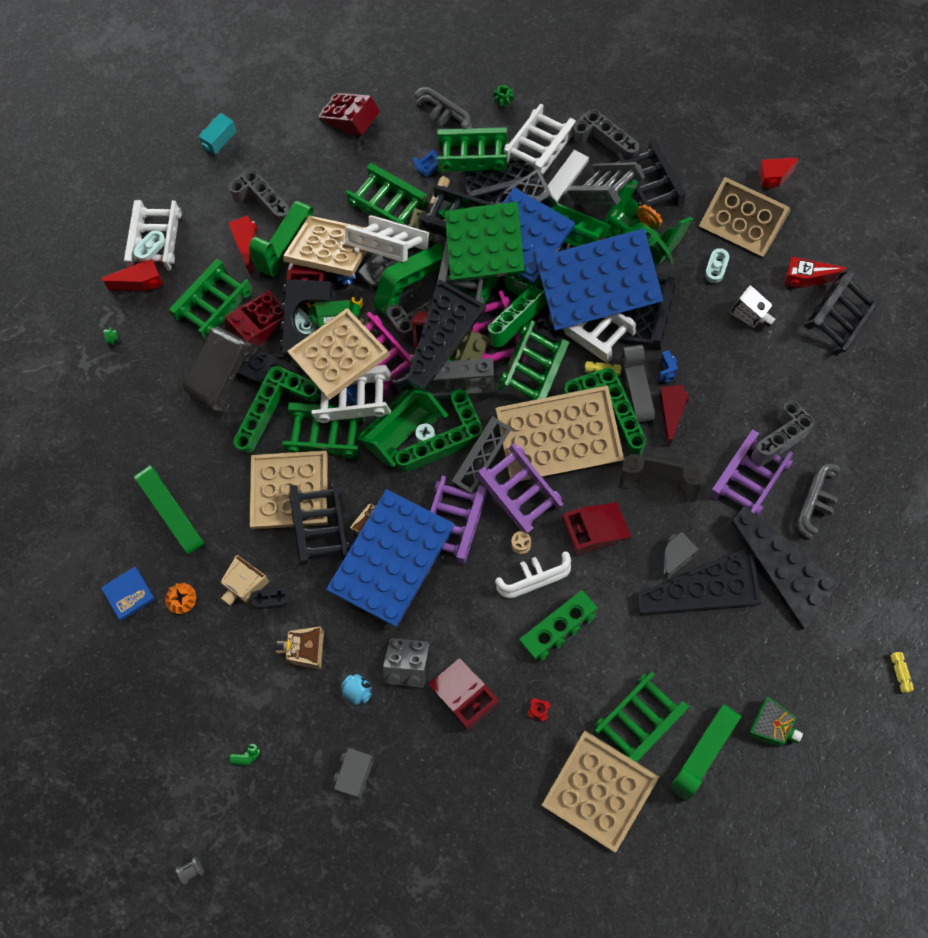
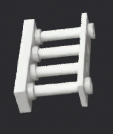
M540 104L537 109L532 111L530 118L510 144H506L503 152L507 155V162L512 156H515L533 165L535 170L539 168L542 174H544L572 137L573 126L576 120L570 118L566 124H561L544 116L543 105ZM540 121L560 132L558 135H551L535 126ZM531 132L551 142L549 147H544L527 139V136ZM523 144L542 153V156L535 159L517 149Z
M134 200L124 258L127 267L134 266L140 262L134 254V249L143 240L142 233L158 230L167 231L164 254H155L151 259L154 262H163L166 269L171 271V265L174 264L175 260L173 252L178 220L181 218V208L178 207L176 201H172L171 209H147L141 200ZM147 216H169L168 224H144V220Z
M371 215L369 216V226L361 229L351 225L345 227V244L404 262L408 257V249L412 247L428 249L429 232Z
M621 313L605 317L589 333L582 329L587 322L563 328L565 335L606 363L612 359L611 347L626 331L632 335L636 333V323L633 319L625 317ZM611 322L620 326L606 342H601L597 339L598 335Z
M386 365L375 366L350 384H357L356 406L346 407L347 387L339 392L338 408L328 409V399L321 392L320 410H312V415L317 422L327 423L331 420L368 416L382 417L386 414H391L386 402H383V382L391 380V373ZM375 382V403L364 404L365 384Z

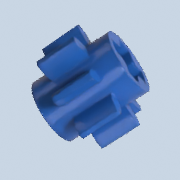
M349 385L347 387V406L357 405V385Z

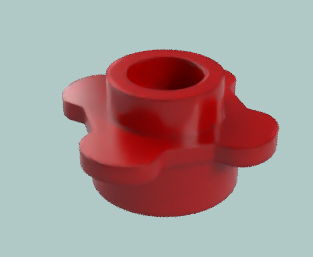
M533 698L530 701L531 709L528 711V716L546 721L550 703Z

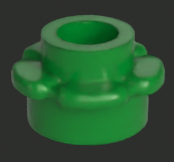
M111 327L104 330L106 344L112 343L114 345V341H118L116 330H112Z

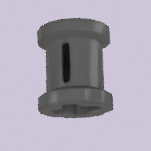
M194 857L191 862L183 867H176V872L182 884L186 885L188 880L193 877L203 875L204 869L198 858Z

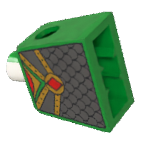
M767 697L761 705L748 736L781 747L787 739L798 744L803 736V732L793 728L796 720L793 714Z

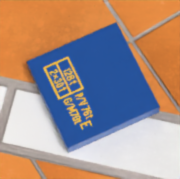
M136 567L101 587L121 621L155 600Z

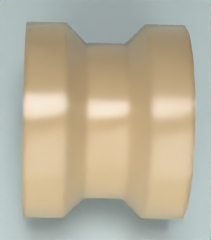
M521 531L512 536L513 551L519 555L528 553L531 548L529 534Z

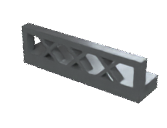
M492 416L453 478L452 484L472 494L480 481L478 477L476 478L475 473L481 470L474 471V461L483 458L484 467L487 469L512 428ZM497 425L506 430L502 437L494 438L493 431ZM493 441L494 451L484 454V445ZM473 474L474 483L471 488L461 483L466 475Z

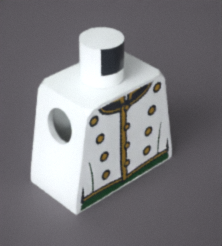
M752 286L746 289L729 311L751 327H755L760 321L769 328L775 320L774 317L767 313L772 306L771 303Z

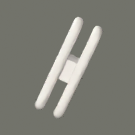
M566 551L563 552L562 564L544 572L537 558H532V565L537 573L534 576L531 575L527 564L521 562L520 565L526 579L507 585L499 577L495 580L496 589L501 596L510 599L561 580L570 573V554Z

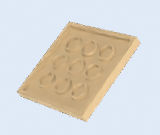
M309 216L284 254V262L353 277L367 251L345 244V227L351 224ZM351 225V226L358 227V228H361V229L365 228V227H360V226Z
M348 308L288 350L292 359L328 400L390 356L388 350Z
M327 451L251 455V529L294 527L289 486L297 485L298 491L302 492L328 490ZM328 497L303 500V502H300L301 509L309 511L328 508ZM328 516L307 518L306 521H303V526L328 525Z
M584 731L542 806L616 853L659 776Z

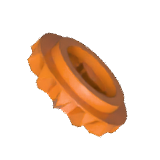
M639 206L636 214L640 222L647 224L652 229H658L662 223L660 214H657L656 210H653L651 206Z
M176 583L165 594V604L173 613H186L196 603V592L192 586L186 583ZM178 592L185 596L182 598V604L175 600L178 598Z

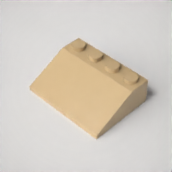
M724 177L699 226L764 257L791 210L790 207Z

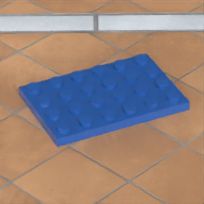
M645 229L535 258L555 331L663 302Z
M386 489L326 590L397 628L453 531L455 524Z

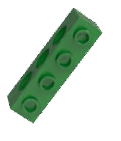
M581 590L521 637L519 644L534 662L537 660L542 661L549 656V651L555 647L557 649L563 645L567 636L577 634L581 630L580 626L582 624L592 622L597 617L598 608ZM576 611L581 617L573 619L570 613ZM556 624H563L565 630L559 632L555 630L554 626ZM541 636H546L550 641L547 644H542L538 639Z

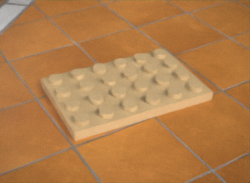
M608 386L495 408L497 419L512 428L503 443L505 458L511 454L508 448L512 444L519 445L525 451L524 456L541 477L624 460ZM499 426L502 437L506 430ZM517 459L507 466L509 478L511 479L523 469ZM528 474L521 481L530 480L532 478Z

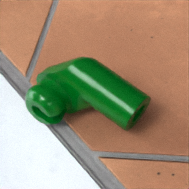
M255 744L249 745L243 755L231 754L230 764L250 765L259 756L260 750Z

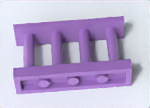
M752 429L713 487L710 497L717 500L719 495H726L742 506H746L758 516L763 509L761 503L782 471H787L793 461L790 458L793 453L789 452L785 459L777 456L772 460L781 465L775 474L763 466L755 464L747 455L749 450L754 451L759 442L756 440L759 433ZM739 465H746L771 480L766 489L739 474L737 470ZM729 480H736L761 495L756 504L729 489L727 485Z
M514 443L508 448L511 452L510 455L491 470L483 467L476 473V476L487 487L488 491L520 531L528 533L533 529L531 525L533 520L552 505L557 509L563 503L559 493L553 492L524 456L525 451L522 447L516 446ZM517 459L523 469L506 483L499 485L495 481V476ZM529 474L536 484L516 500H511L507 496L508 490ZM539 490H542L548 499L530 514L523 515L519 510L520 506Z
M442 475L441 480L437 481L434 492H436L430 512L437 515L438 510L466 517V520H468L466 527L455 526L451 532L460 535L462 538L461 544L456 546L445 543L442 548L444 551L454 553L457 563L465 565L487 496V487L479 485L478 490L471 494L466 490L447 486L446 476ZM447 493L470 499L473 502L472 509L466 510L441 503L443 494Z

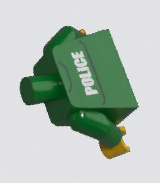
M352 297V304L350 300L315 302L313 305H310L308 302L309 318L316 329L322 327L347 308L358 318L360 309L363 306V300L361 298L359 302H355V297Z

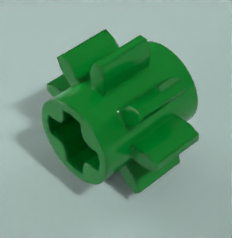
M507 85L498 86L497 91H493L494 103H498L500 107L509 106L510 101H514L513 89H509Z

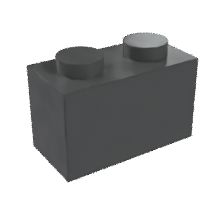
M348 748L347 753L344 752L340 760V765H342L340 773H336L334 777V789L337 792L361 799L374 761L373 756Z

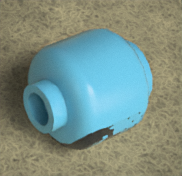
M359 674L349 675L341 685L342 695L354 705H358L361 702L365 704L372 695L370 693L371 684Z

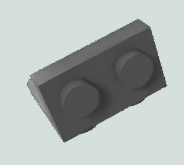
M372 253L356 273L370 287L379 285L381 275L388 267L401 261Z
M397 638L390 639L383 666L384 684L424 688L429 642Z

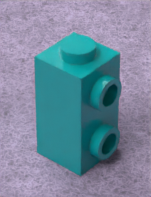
M221 113L214 118L209 126L199 135L202 148L207 152L210 151L216 154L237 132L234 121Z

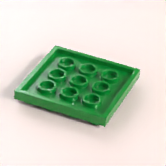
M518 202L445 211L451 282L525 273Z

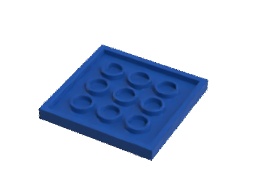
M514 187L503 203L518 202L525 273L518 275L535 284L540 277L535 258L557 252L574 228L575 222Z

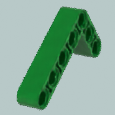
M295 201L270 242L256 236L252 238L249 244V252L257 271L272 277L277 275L284 264V254L307 218L313 216L314 208L312 206Z
M438 243L407 258L404 262H398L388 267L381 275L373 306L387 317V309L391 305H398L404 287L440 270L445 246L442 243Z
M518 274L504 276L505 288L519 295V297L488 326L489 342L492 346L501 347L505 345L520 330L523 324H526L547 304L540 277L533 284Z
M278 366L271 368L234 438L235 447L244 454L253 452L284 391L310 402L318 401L321 397V391L313 381ZM282 374L279 380H275L277 375ZM298 381L296 387H291L293 382ZM311 388H315L312 394H307ZM273 390V394L267 397V393ZM265 407L264 412L258 413L260 408ZM256 423V428L250 430V426ZM248 440L247 445L245 447H241L242 442Z
M604 368L570 380L565 384L564 394H568L570 390L578 392L608 386L616 425L627 450L635 456L643 453L646 444L645 435L613 369ZM604 378H610L611 381H605ZM592 384L594 387H587L586 385ZM614 393H615V394H617V395H619V396H618V397H612L611 394H614ZM618 410H625L626 413H619ZM629 425L632 426L634 429L628 430L625 428V426ZM639 442L641 446H634L632 443Z
M458 389L451 394L452 407L461 426L398 451L395 455L397 468L401 472H409L475 445L483 432V427L468 394L464 390ZM458 399H463V400H464V401L461 402V403H457V402H456V400H458ZM464 415H471L468 419L463 418ZM473 430L479 431V433L475 435L471 434L470 432ZM456 437L461 438L458 442L453 441ZM439 444L444 445L441 449L435 448ZM419 452H426L424 456L418 455ZM402 459L409 460L407 463H400Z
M152 465L134 475L140 487L188 555L205 544Z
M725 704L722 705L672 782L669 790L686 802L695 794L703 781V776L740 720L741 715Z

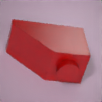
M798 158L762 160L759 168L761 188L779 187L794 172Z

